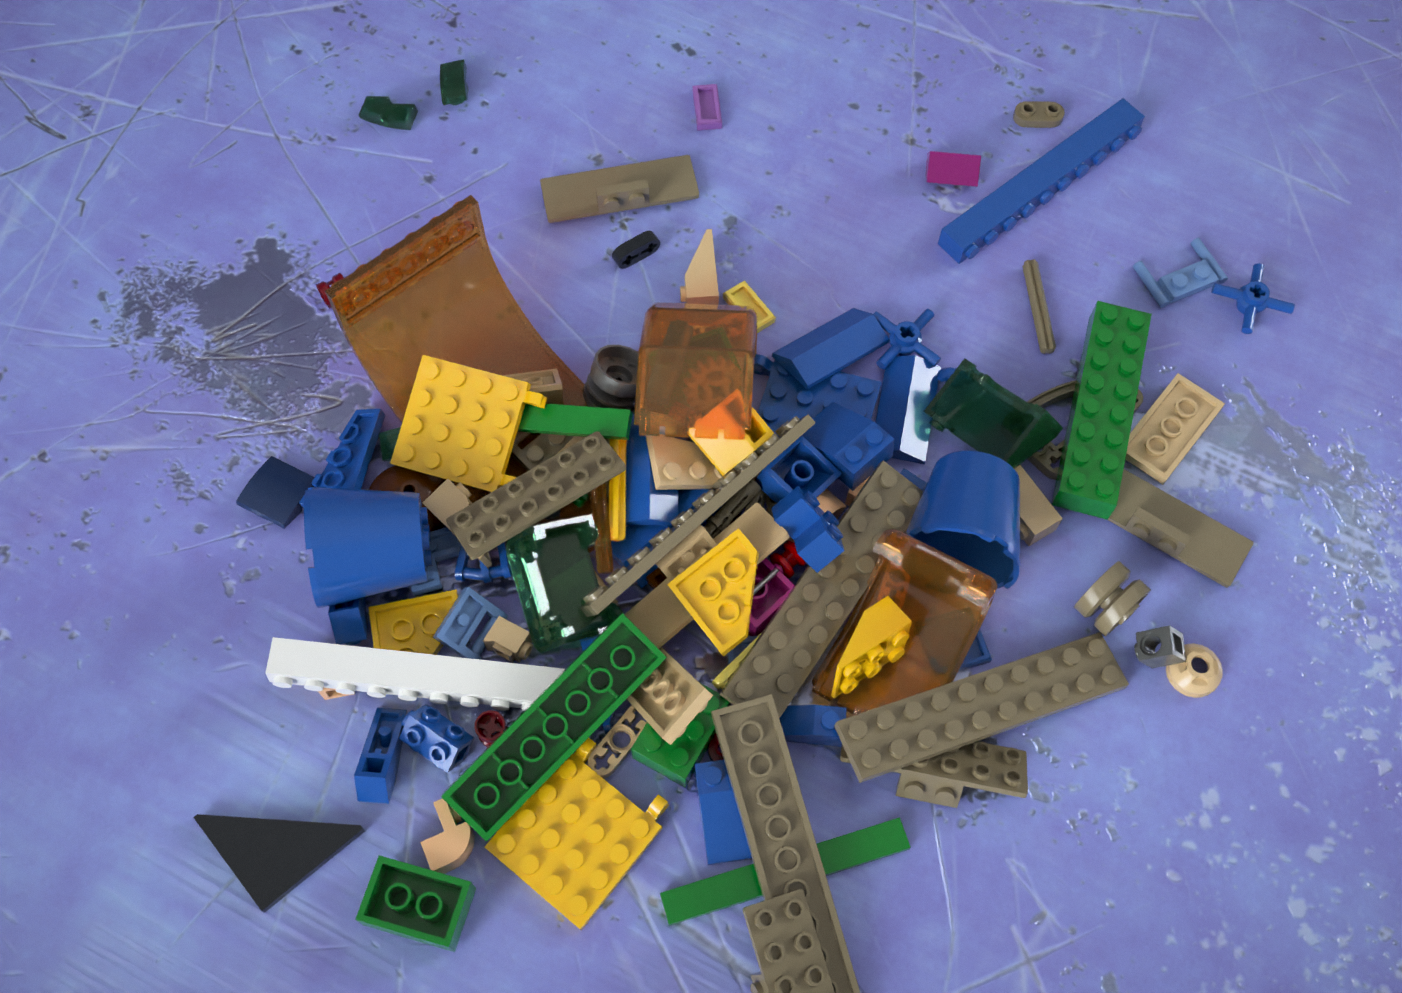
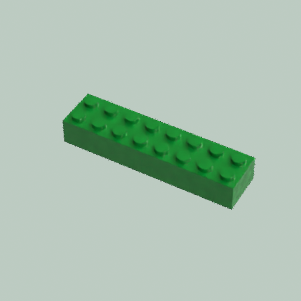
M1097 301L1088 321L1051 503L1053 506L1107 520L1116 508L1151 313Z
M620 613L443 792L441 797L487 842L667 657L623 613Z

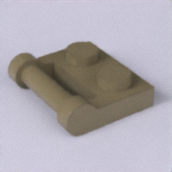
M517 432L511 455L529 471L555 456L574 436L541 434L521 450L517 445L531 433Z

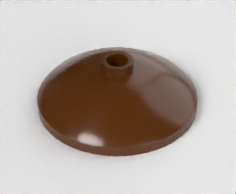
M392 466L381 472L374 479L369 490L398 492L413 490L420 493L422 507H426L423 502L446 479L399 466ZM427 508L430 532L442 529L445 525Z

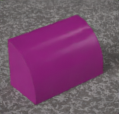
M929 151L926 161V182L978 187L981 155Z

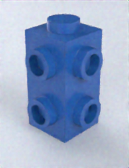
M427 704L416 711L411 710L402 721V726L404 727L399 737L412 750L420 753L433 762L436 767L447 773L465 760L475 738L467 733L463 727L454 724L440 714L437 709Z

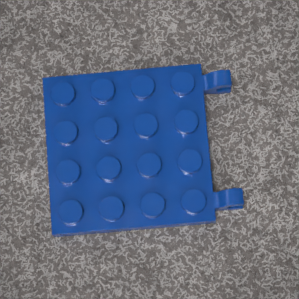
M755 355L752 372L758 375L769 376L757 413L774 434H776L775 430L796 415L800 419L809 414L813 419L832 402L872 420L882 382L839 371L807 390L776 360L772 362L766 356Z

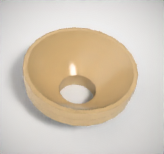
M1195 643L1185 644L1186 662L1166 666L1167 678L1170 684L1183 695L1193 698L1207 696L1215 691L1221 682L1223 673L1221 662L1209 648ZM1200 658L1204 660L1207 664V672H1196L1191 665L1192 659Z

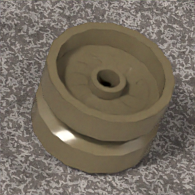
M1120 561L1110 567L1074 606L1085 618L1091 617L1102 608L1103 611L1095 619L1094 627L1105 637L1119 624L1122 625L1139 608L1141 601L1151 591L1140 579L1134 580L1123 590L1121 587L1129 579L1130 570Z

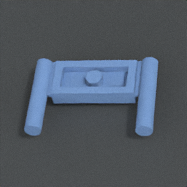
M1200 238L1194 239L1190 245L1202 261L1162 276L1157 282L1142 261H1138L1133 265L1134 270L1160 308L1213 287L1214 283L1223 284L1228 280V277Z

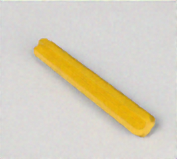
M610 439V446L626 465L627 440ZM626 470L609 480L608 538L611 541H622L626 538Z

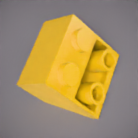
M738 389L723 399L686 431L722 476L753 453L774 434Z

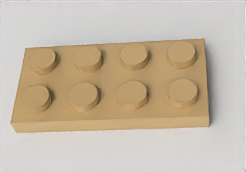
M1177 373L1131 431L1125 460L1163 485L1225 403Z
M661 647L659 650L667 658L640 684L627 700L661 738L671 745L676 738L685 732L688 724L694 717L706 708L708 701L713 695Z

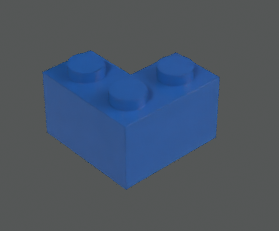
M797 486L771 509L774 521L780 527L782 526L794 540L797 554L818 573L845 551L841 541L843 534L836 527L839 522L835 516L828 510L824 512L819 507V501L810 491L805 493Z

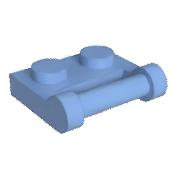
M464 587L433 635V638L462 658L481 660L480 655L485 649L484 638L498 616L507 619L508 615L471 588ZM487 614L490 617L471 649H469L465 645L484 615Z

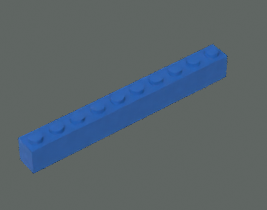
M1122 98L942 228L938 245L958 264L967 258L972 259L977 255L980 248L986 244L988 246L991 245L998 238L999 234L1004 231H1010L1021 218H1028L1036 207L1040 204H1047L1055 193L1059 190L1061 192L1066 190L1074 179L1082 178L1093 165H1100L1108 154L1119 151L1127 140H1134L1142 131L1141 125L1145 116Z

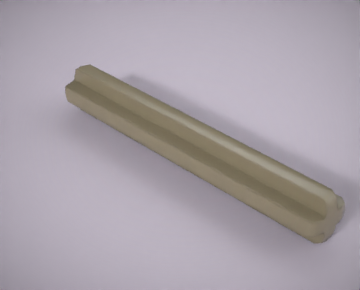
M1035 259L1026 260L1023 265V272L1040 352L1042 354H1051L1054 352L1056 344L1038 262Z

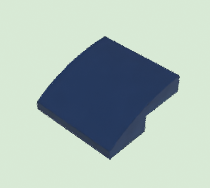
M271 456L247 483L236 503L238 506L285 529L302 512V506L299 502L305 495V491L310 487H314L311 483L315 477Z

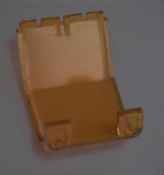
M660 302L650 305L644 316L638 351L634 425H639V436H660V426H665V437L689 438L690 428H695V438L718 439V429H724V439L745 440V430L751 429L754 358L757 353V313L752 307Z
M886 530L876 541L873 552L879 554V557L867 581L868 587L858 600L847 624L812 679V685L814 686L812 692L832 702L834 698L831 694L837 665L864 611L886 596H889L912 621L909 638L904 648L905 653L896 662L891 663L889 661L883 665L874 677L862 679L850 693H842L835 699L839 701L836 705L846 708V711L853 715H857L953 682L992 605L997 590V582L989 575L899 530Z

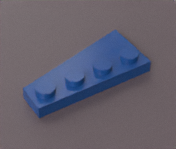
M360 409L355 411L339 437L341 443L338 448L331 451L326 458L328 464L322 474H316L311 484L314 487L361 490L386 416L381 409ZM304 496L302 497L301 501L299 502V504H300L303 508H304Z

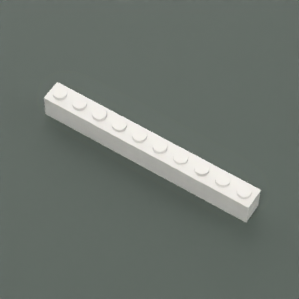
M273 637L265 673L274 686L281 688H290L294 684L304 685L305 689L311 691H322L323 688H332L341 694H354L355 691H361L377 698L386 697V694L398 695L399 699L406 701H415L418 697L428 698L430 702L436 704H447L448 701H457L465 707H478L479 704L491 705V708L495 710L505 711L509 710L510 707L522 708V711H524L565 669Z

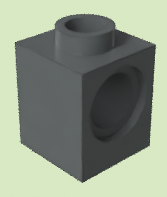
M1170 625L1136 632L1137 643H1135L1134 650L1139 662L1150 668L1186 662L1182 632ZM1161 643L1160 649L1155 653L1157 645Z

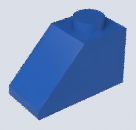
M365 597L329 606L328 615L336 644L355 645L367 639L368 620Z

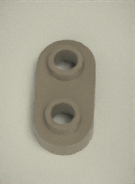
M1024 101L1015 107L1013 120L1017 125L1025 128H1054L1061 124L1065 111L1056 102Z

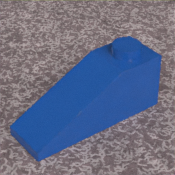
M790 705L787 706L779 718L786 742L841 747L842 745L834 725L837 721L846 718V708Z
M377 707L354 774L357 800L359 802L389 804L397 778L403 743L399 737L404 727L402 726V721L407 715V710Z

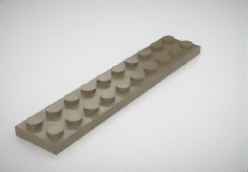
M807 414L800 419L796 415L775 430L776 434L755 450L757 453L753 452L734 467L736 472L733 470L728 475L725 474L713 484L715 490L711 489L694 500L692 505L695 508H689L677 515L670 522L673 525L671 529L667 527L665 530L655 534L649 540L651 544L649 548L646 546L642 550H637L627 559L630 563L627 567L617 568L605 578L607 584L604 587L602 585L598 588L595 587L582 598L585 604L580 607L582 612L589 617L598 615L811 428L815 421L810 415Z
M884 460L878 464L836 526L843 534L841 541L845 551L818 573L808 565L720 692L723 698L735 705L772 694L779 718L781 717L907 529L923 493L921 489Z
M1101 632L839 720L835 723L834 727L859 783L1123 690L1129 683Z
M773 695L711 711L764 900L802 889L807 900L834 992L860 993Z

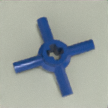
M1260 263L1253 265L1250 283L1242 286L1240 289L1214 283L1211 291L1213 294L1237 300V309L1244 314L1241 332L1244 334H1251L1253 332L1255 315L1266 308L1292 314L1295 308L1294 303L1269 297L1270 290L1267 285L1262 283L1264 265Z
M926 309L914 323L904 321L898 325L892 323L876 311L874 313L883 330L890 334L889 342L891 347L877 360L876 364L879 368L885 369L897 355L908 356L913 352L933 366L939 363L941 357L921 343L922 335L920 331L934 317L932 310Z

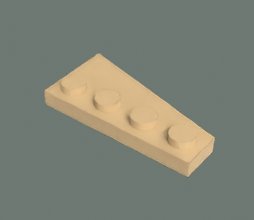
M649 432L646 435L656 490L715 489L713 484L722 475L695 443L654 432ZM732 468L729 472L726 473V475H728L733 470L736 472V470ZM759 473L753 478L754 481L758 477Z

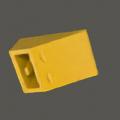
M886 596L864 611L837 665L831 694L833 698L842 693H850L862 679L874 677L883 665L889 661L894 663L904 655V648L909 638L912 621L889 596Z

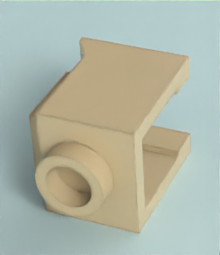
M498 616L483 640L488 651H494L495 654L512 663L514 660L519 663L521 659L526 660L533 649L530 632L501 616Z

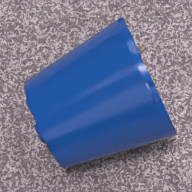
M958 451L940 458L931 472L900 545L899 557L904 568L912 576L917 573L926 579L925 585L955 595L988 596L993 595L995 589L1001 587L1010 588L1017 581L1020 571V479L1015 469L994 455L978 451Z
M310 487L305 491L306 549H312L314 567H309L308 572L313 598L318 608L428 582V566H432L431 535L427 507H422L420 493Z

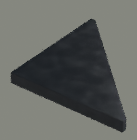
M200 814L193 817L264 913L365 832L361 825Z

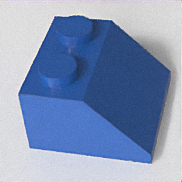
M801 435L759 473L755 482L774 502L778 503L797 486L805 493L810 491L817 498L842 473Z

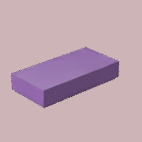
M717 84L692 86L697 131L722 129Z

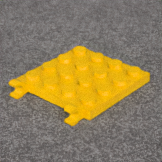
M423 355L390 464L442 479L448 478L456 483L460 482L467 486L493 492L517 478L505 475L525 404L545 409L547 397L530 391L531 384L528 382Z
M590 738L502 825L485 846L490 853L581 931L663 829L656 821L669 807V802L658 794L647 811L644 812L585 763L592 751L597 747L596 743Z

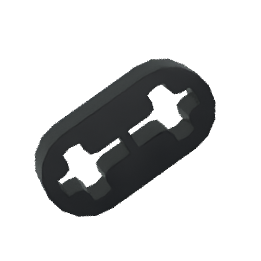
M645 231L619 245L613 251L612 258L619 268L624 269L655 253L660 247L661 242L653 231Z

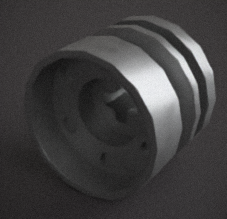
M607 345L600 348L595 354L591 371L583 388V398L589 407L631 410L634 414L639 407L643 391L646 389L651 376V366L648 360L640 352L623 345Z

